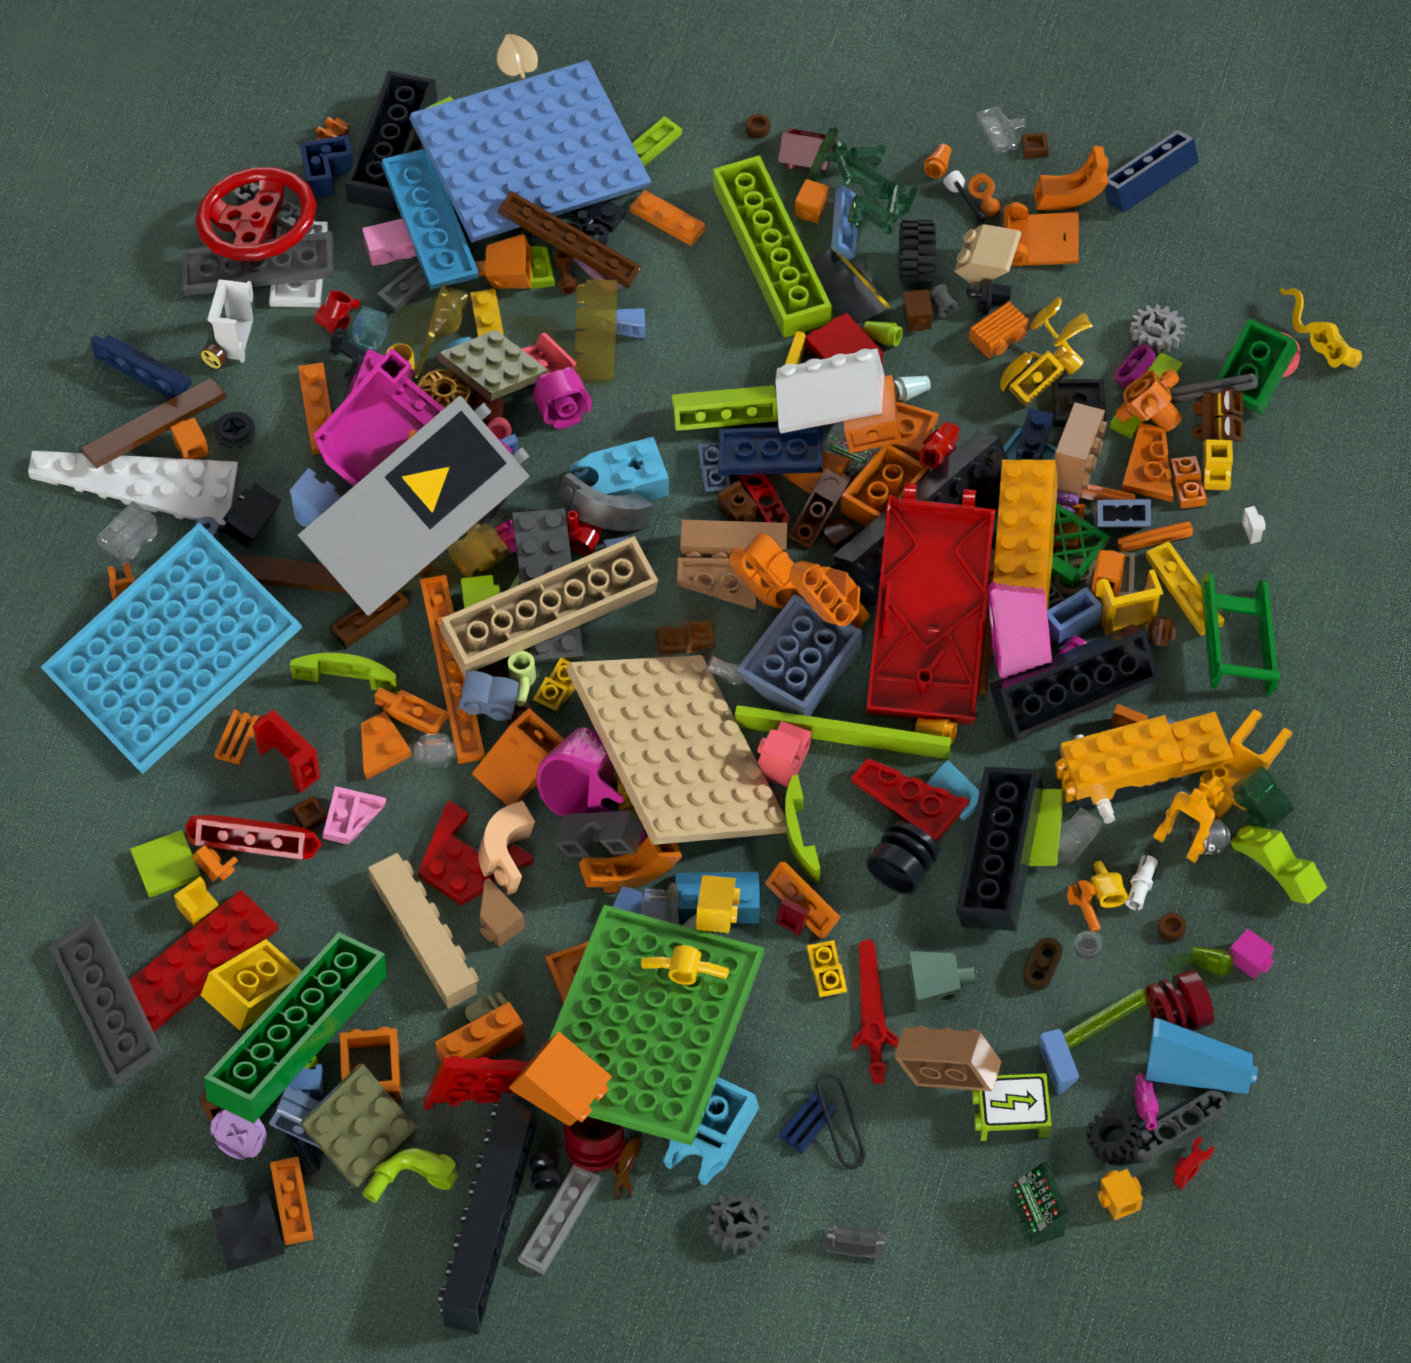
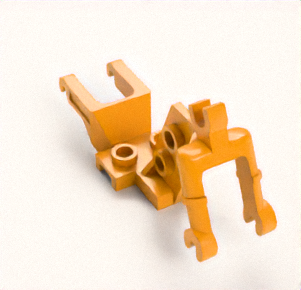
M1254 709L1230 740L1229 746L1234 756L1233 763L1207 769L1200 777L1199 788H1195L1191 795L1185 792H1178L1170 808L1166 811L1164 822L1156 830L1154 838L1163 843L1165 836L1169 835L1179 810L1183 811L1200 822V828L1186 856L1188 860L1196 863L1199 854L1202 855L1205 847L1202 845L1209 836V829L1213 820H1221L1233 804L1244 811L1248 808L1251 800L1260 793L1261 786L1254 782L1266 775L1271 763L1283 749L1287 739L1291 738L1293 732L1284 728L1265 753L1261 755L1254 753L1242 745L1254 729L1257 720H1260L1262 717V713Z

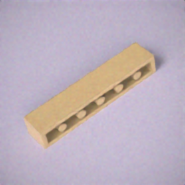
M396 853L368 867L370 881L447 1009L477 995L476 983L479 982V978L473 967L468 968L464 962L466 957L459 945L455 947L451 939H453L449 927L446 924L441 925L438 920L440 915L433 902L430 904L425 898L427 896L426 891L420 881L415 882L412 875H414V872L407 860L402 861L399 854Z

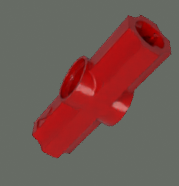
M944 422L922 442L924 446L919 452V463L924 468H936L956 450L955 444L959 440V427L955 423Z

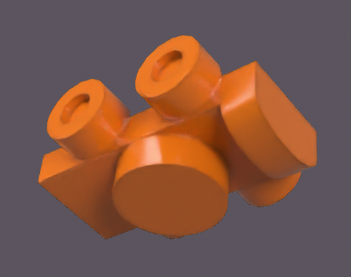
M328 117L324 123L327 127L326 130L318 127L315 135L318 136L316 140L348 135L350 131L349 124L339 118L334 120Z

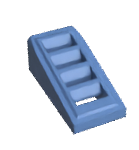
M645 309L594 311V329L613 334L646 338Z

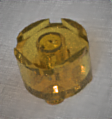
M479 523L474 524L466 531L468 535L461 541L457 539L447 548L448 556L464 578L476 577L474 573L478 571L484 574L506 556L503 552H509L510 550L492 525L487 523L482 525Z

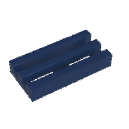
M816 1093L809 1097L779 1133L781 1140L801 1154L827 1124L823 1115L800 1144L796 1142L822 1111ZM824 1100L831 1120L836 1114L837 1108L833 1105L829 1106L827 1101ZM814 1105H816V1108L811 1112V1114L806 1118V1120L801 1124V1126L796 1130V1132L791 1137H789L791 1132L796 1128V1126L810 1111V1109Z

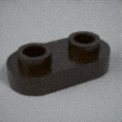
M1042 938L1036 943L1023 974L1024 983L1028 988L1040 991L1050 985L1062 957V946L1057 940ZM1050 953L1052 957L1047 958L1043 954ZM1040 976L1042 979L1038 981L1034 980L1032 977Z

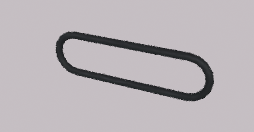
M825 1074L817 1080L816 1091L837 1156L845 1167L857 1168L864 1163L866 1154L844 1085L836 1075ZM826 1078H832L839 1084L861 1150V1160L856 1164H849L842 1157L820 1090V1084Z

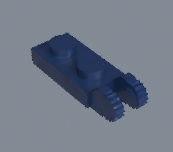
M1028 409L1016 449L1015 460H1023V457L1031 458L1032 460H1042L1054 418L1053 413Z

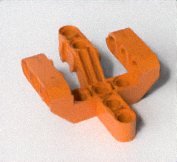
M759 532L747 548L736 547L730 553L729 564L764 605L783 609L791 597L796 594L804 597L822 620L838 626L851 624L860 629L870 617L869 613L859 602L860 587L854 583L847 572L802 560L793 563L788 557L787 552L783 551L770 536L763 532Z

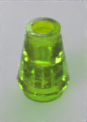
M1194 946L1190 955V962L1218 977L1221 975L1227 977L1233 966L1234 955L1229 954L1228 950Z

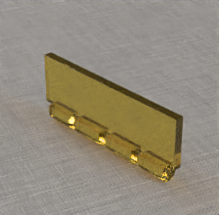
M587 280V284L577 285L576 303L586 304V306L576 307L575 328L585 329V331L575 332L574 352L582 353L584 356L574 357L576 362L574 371L579 376H583V380L614 381L618 280Z

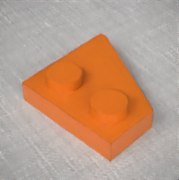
M385 711L361 723L363 770L366 780L412 756L411 749Z

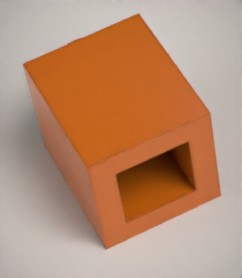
M806 179L795 200V217L818 224L829 202V186Z
M195 418L181 421L171 426L173 441L182 459L198 460L209 455L207 441Z

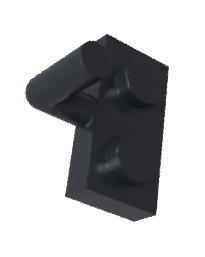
M607 200L571 211L578 215V223L599 224L611 232L616 229L626 216L625 209Z

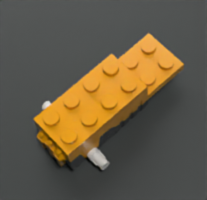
M1211 712L1168 724L1166 716L1162 715L1085 737L1081 734L1073 737V740L1061 743L1060 757L1055 762L1056 777L1057 780L1061 781V788L1063 789L1066 803L1075 805L1077 812L1097 807L1104 819V823L1108 824L1115 820L1111 803L1139 796L1143 792L1147 794L1153 792L1154 789H1165L1169 785L1171 787L1179 785L1182 776L1233 763L1234 756L1216 712Z

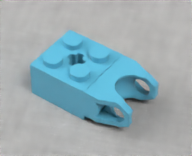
M654 437L590 453L580 461L569 466V473L581 481L588 480L596 483L591 488L604 494L621 496L636 492L647 501L669 495V477ZM580 468H586L581 472H576Z
M718 1077L693 1146L670 1140L669 1148L664 1158L665 1167L672 1169L684 1157L698 1155L703 1158L698 1179L700 1184L706 1186L712 1177L725 1168L759 1110L756 1095Z

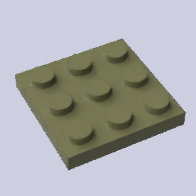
M497 330L441 351L438 359L439 362L489 401L535 383L540 375L547 374L548 372L544 366Z
M358 1064L299 1123L353 1187H358L373 1172L374 1168L381 1164L417 1128L364 1064Z

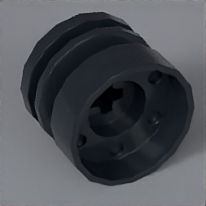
M895 821L889 825L887 832L881 838V843L875 846L867 858L866 866L872 876L885 887L900 894L911 895L916 892L924 880L925 872L931 869L932 864L939 857L940 851L935 841L922 829L904 821Z

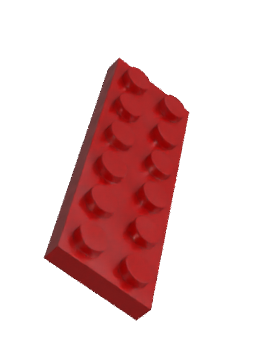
M242 890L238 891L129 980L153 1032L201 994L209 972L263 940L268 939L279 930L278 925Z

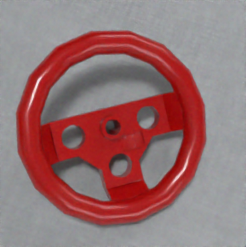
M252 167L228 175L209 189L199 202L195 225L201 242L214 254L234 261H261L281 255L303 239L313 225L317 204L311 187L297 174L277 167ZM259 182V191L255 199L240 206L227 205L221 200L238 187ZM284 187H289L298 195L301 204L299 218L288 232L273 241L264 243L266 239H273L274 237L273 223L284 202ZM266 203H272L268 206H263ZM233 218H239L236 221H231ZM211 222L222 231L232 232L236 237L234 243L225 242L213 231Z

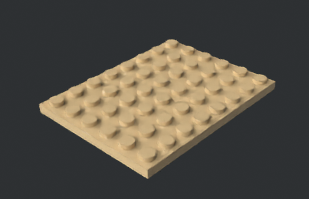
M702 655L570 662L566 671L652 845L786 833L785 815L764 774L761 773L760 767L757 765L758 762L737 722H735V718Z

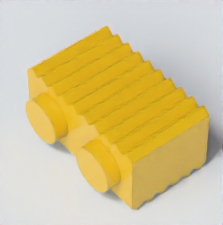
M1047 351L1010 385L1009 390L1024 406L1028 407L1029 403L1036 400V397L1040 396L1044 389L1051 386V383L1055 382V379H1058L1059 375L1063 374L1064 366Z
M702 875L696 917V929L698 931L702 929L704 932L708 930L709 932L714 931L716 933L719 931L720 933L725 932L727 934L730 932L731 923H737L738 906L733 905H739L740 888H735L736 878Z

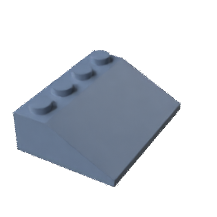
M794 594L737 668L736 673L780 712L811 716L861 649L862 630L851 624L838 626L825 622L804 598Z

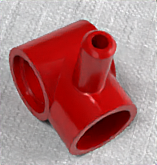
M330 291L326 302L316 312L315 322L333 335L337 328H342L345 331L351 321L349 311L359 308L360 301L356 298L352 299L341 291Z
M576 511L568 512L566 522L570 548L579 555H591L603 534L602 528L582 520L578 521V513Z

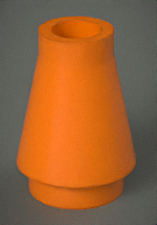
M940 144L924 161V171L927 176L938 179L947 173L949 158L952 152L950 146Z

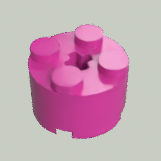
M567 367L548 375L542 374L536 379L533 399L546 424H552L554 428L558 429L568 428L578 424L582 420L581 416L585 412L588 414L591 410V397L580 376L573 368Z

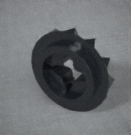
M230 412L224 414L216 421L214 435L220 445H227L229 449L232 446L241 448L244 443L250 444L252 436H255V424L252 418L245 413ZM232 425L238 430L239 434L237 436L231 432Z

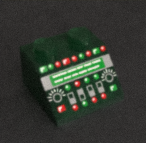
M1043 1162L1014 1182L1011 1195L1008 1196L1013 1213L1018 1212L1020 1217L1019 1228L1024 1238L1028 1237L1031 1246L1063 1237L1069 1213L1048 1163Z

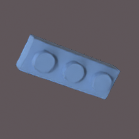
M842 185L835 192L831 249L847 260H850L856 256L860 196Z

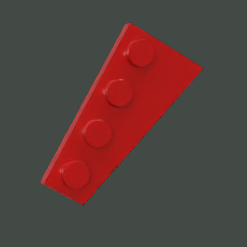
M869 758L865 760L850 778L854 785L903 821L913 824L926 832L936 844L970 805V800L967 798L957 797L945 789L925 784L923 780L903 775L898 770Z

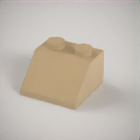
M985 224L975 229H970L963 237L964 243L957 255L954 272L976 288L980 286L982 280H993L1008 273L1021 232Z

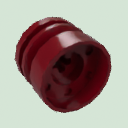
M1191 969L1174 975L1172 977V985L1168 980L1163 979L1158 984L1152 983L1145 987V999L1153 1022L1154 1018L1162 1019L1185 1029L1188 1026L1193 1031L1213 1024L1214 1010L1203 980L1195 970Z
M588 1116L583 1122L577 1120L571 1126L564 1123L565 1152L569 1161L586 1171H603L620 1161L625 1145L623 1126Z

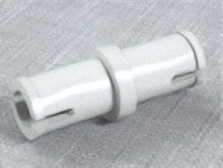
M1142 856L1137 872L1132 876L1130 881L1132 887L1125 902L1130 909L1136 910L1138 905V910H1141L1147 891H1150L1153 881L1151 879L1158 864V861L1152 856Z

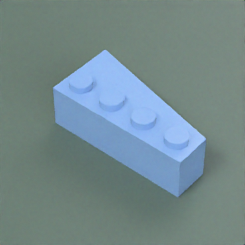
M309 468L290 489L295 519L304 527L310 525L341 498L334 491V485L328 481L323 484L315 479L316 473Z

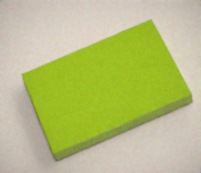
M1043 789L1029 866H1057L1064 800L1063 789Z

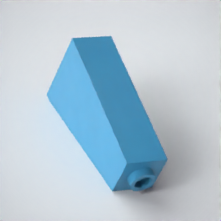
M1154 1018L1147 1057L1146 1080L1243 1094L1249 1093L1250 1083H1256L1258 1066H1253L1252 1053L1162 1019Z

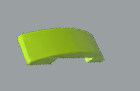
M317 653L298 657L290 662L292 679L319 682L320 674L323 673L370 680L371 690H378L381 687L393 693L398 691L397 675L387 667L364 657L344 653Z
M798 774L792 775L785 803L787 840L791 852L802 871L814 883L820 882V865L815 845L804 847L796 812L803 811L802 789Z

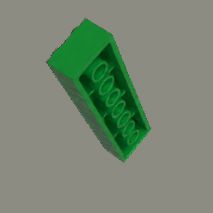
M338 932L204 1077L207 1101L254 1124L387 977L385 953Z

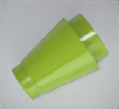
M866 321L863 327V331L872 340L889 348L898 346L902 338V327L897 326V323Z

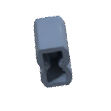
M466 671L458 708L471 715L486 714L497 721L511 720L519 683L509 678L492 677L483 672Z

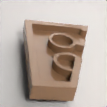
M678 557L677 586L756 610V595L729 564V558Z

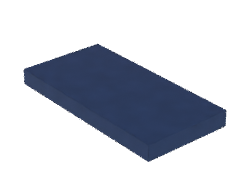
M823 426L780 433L779 427L719 429L718 475L823 473Z

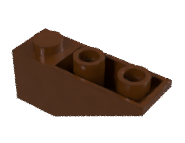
M827 465L787 536L810 549L851 477Z

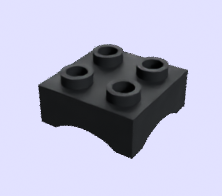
M268 1193L257 1196L242 1204L211 1210L228 1271L285 1254Z

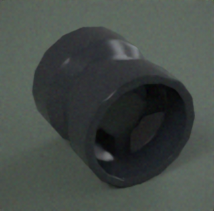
M541 1152L529 1158L530 1169L533 1171L531 1176L532 1188L546 1191L555 1189L560 1185V1176L556 1172L558 1157L555 1153Z

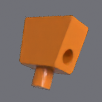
M525 234L489 244L486 247V260L475 262L479 273L478 276L486 275L489 283L495 289L531 288L532 247Z

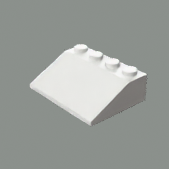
M862 349L852 354H836L827 359H811L806 363L786 364L781 368H777L776 394L780 433L882 414L885 374L878 349Z

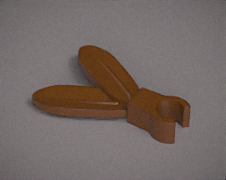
M634 1137L628 1141L620 1161L609 1168L617 1176L615 1194L618 1199L620 1198L619 1190L622 1188L629 1190L630 1198L633 1195V1186L629 1181V1173L641 1151V1140L639 1137Z

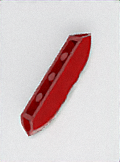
M218 815L191 816L185 824L189 842L197 846L205 845L212 848L304 860L312 859L322 845L314 832L288 824Z

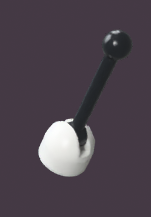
M958 170L948 174L944 178L943 184L951 192H960L977 215V221L984 222L986 220L985 213L979 211L963 189L965 179Z

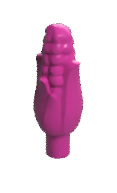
M1139 1073L1135 1076V1091L1132 1093L1135 1098L1136 1111L1140 1118L1145 1121L1146 1128L1153 1130L1157 1127L1156 1117L1159 1113V1104L1154 1093L1153 1082L1146 1080L1145 1074Z

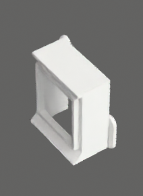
M219 279L207 320L213 325L216 346L224 351L226 358L240 360V362L244 363L245 348L253 323L250 303L253 300L251 281L243 283ZM223 304L225 306L226 318H220Z

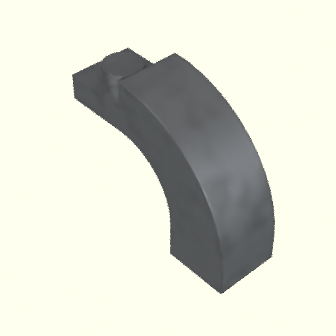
M571 473L563 476L557 498L570 506L569 512L576 511L578 513V519L597 527L616 531H633L647 527L654 506L636 492L621 496L601 493Z

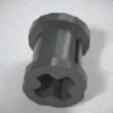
M938 285L929 291L930 300L937 307V313L940 317L948 318L957 312L959 304L952 300L946 285Z

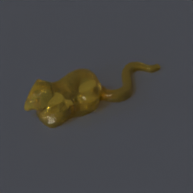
M441 285L428 325L427 337L416 366L415 378H418L434 337L436 335H451L458 330L462 321V309L466 305L468 293L461 290H453L452 288L447 290L444 285Z

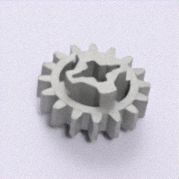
M1156 304L1155 309H1152L1149 305H1146L1145 311L1138 309L1137 315L1132 316L1130 333H1133L1132 340H1139L1138 346L1143 344L1150 345L1151 348L1156 349L1158 354H1160L1161 349L1168 353L1171 346L1177 349L1179 342L1183 343L1186 331V325L1183 324L1184 318H1177L1178 311L1169 312V306L1160 309L1159 304Z

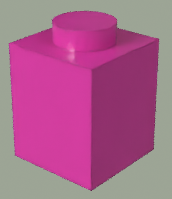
M1247 929L1231 946L1228 961L1255 980L1261 972L1265 974L1274 963L1272 957L1275 948Z

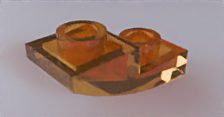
M685 621L683 627L658 626L655 632L659 655L693 652L715 645L712 621Z

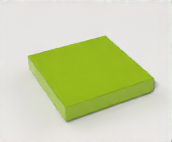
M182 830L130 849L149 898L189 884L201 877Z

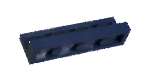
M109 334L105 339L97 335L90 339L94 358L171 399L184 393L192 385L190 377Z

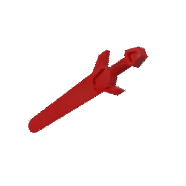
M865 939L859 944L862 1029L852 1039V1050H856L863 1043L870 1048L871 1064L868 1066V1072L873 1084H880L884 1082L887 1065L882 1063L881 1046L887 1042L897 1048L898 1037L886 1028L875 945L871 940Z

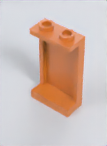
M892 375L884 377L882 414L844 421V433L850 453L901 443L896 412L897 391Z

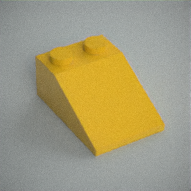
M265 939L209 972L201 996L238 1030H242L257 1021L302 970Z

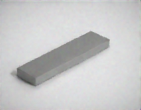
M573 1165L519 1255V1263L543 1275L545 1274L600 1181V1175Z

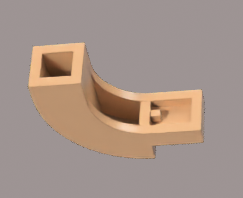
M523 801L502 808L490 819L478 852L479 865L484 877L494 874L496 883L503 888L506 895L516 893L522 878L508 853L507 846L530 838L535 824V820Z

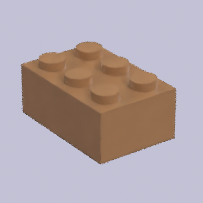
M1074 403L1055 452L1054 460L1058 471V491L1074 493L1079 498L1082 489H1088L1091 474L1088 473H1094L1097 463L1095 455L1100 456L1104 441H1101L1100 436L1104 437L1107 422L1103 421L1105 410Z
M917 1026L916 1028L904 1027L894 1056L916 1086L993 1091L1002 1062L982 1033L977 1030L928 1029L924 1026Z

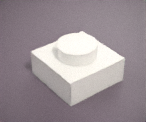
M1255 506L1245 508L1242 524L1251 544L1261 542L1262 533L1265 530L1264 518L1262 515H1258Z

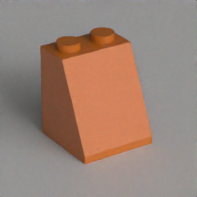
M558 1031L541 1047L510 1085L509 1089L568 1126H571L577 1120L583 1122L590 1114L592 1108L589 1105L594 1099L599 1101L609 1090L606 1084L612 1076Z

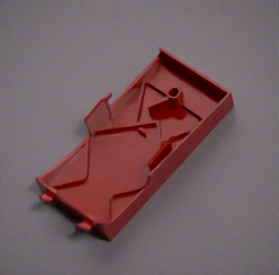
M905 483L903 499L889 495L887 503L866 714L918 719L919 717L950 718L952 722L958 724L973 725L975 721L982 639L986 621L987 582L995 509L974 507L976 490L964 489L962 505L916 500L917 484Z

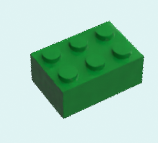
M1249 318L1216 380L1251 373L1256 375L1258 378V386L1256 388L1238 392L1243 393V407L1263 415L1298 349L1295 339Z

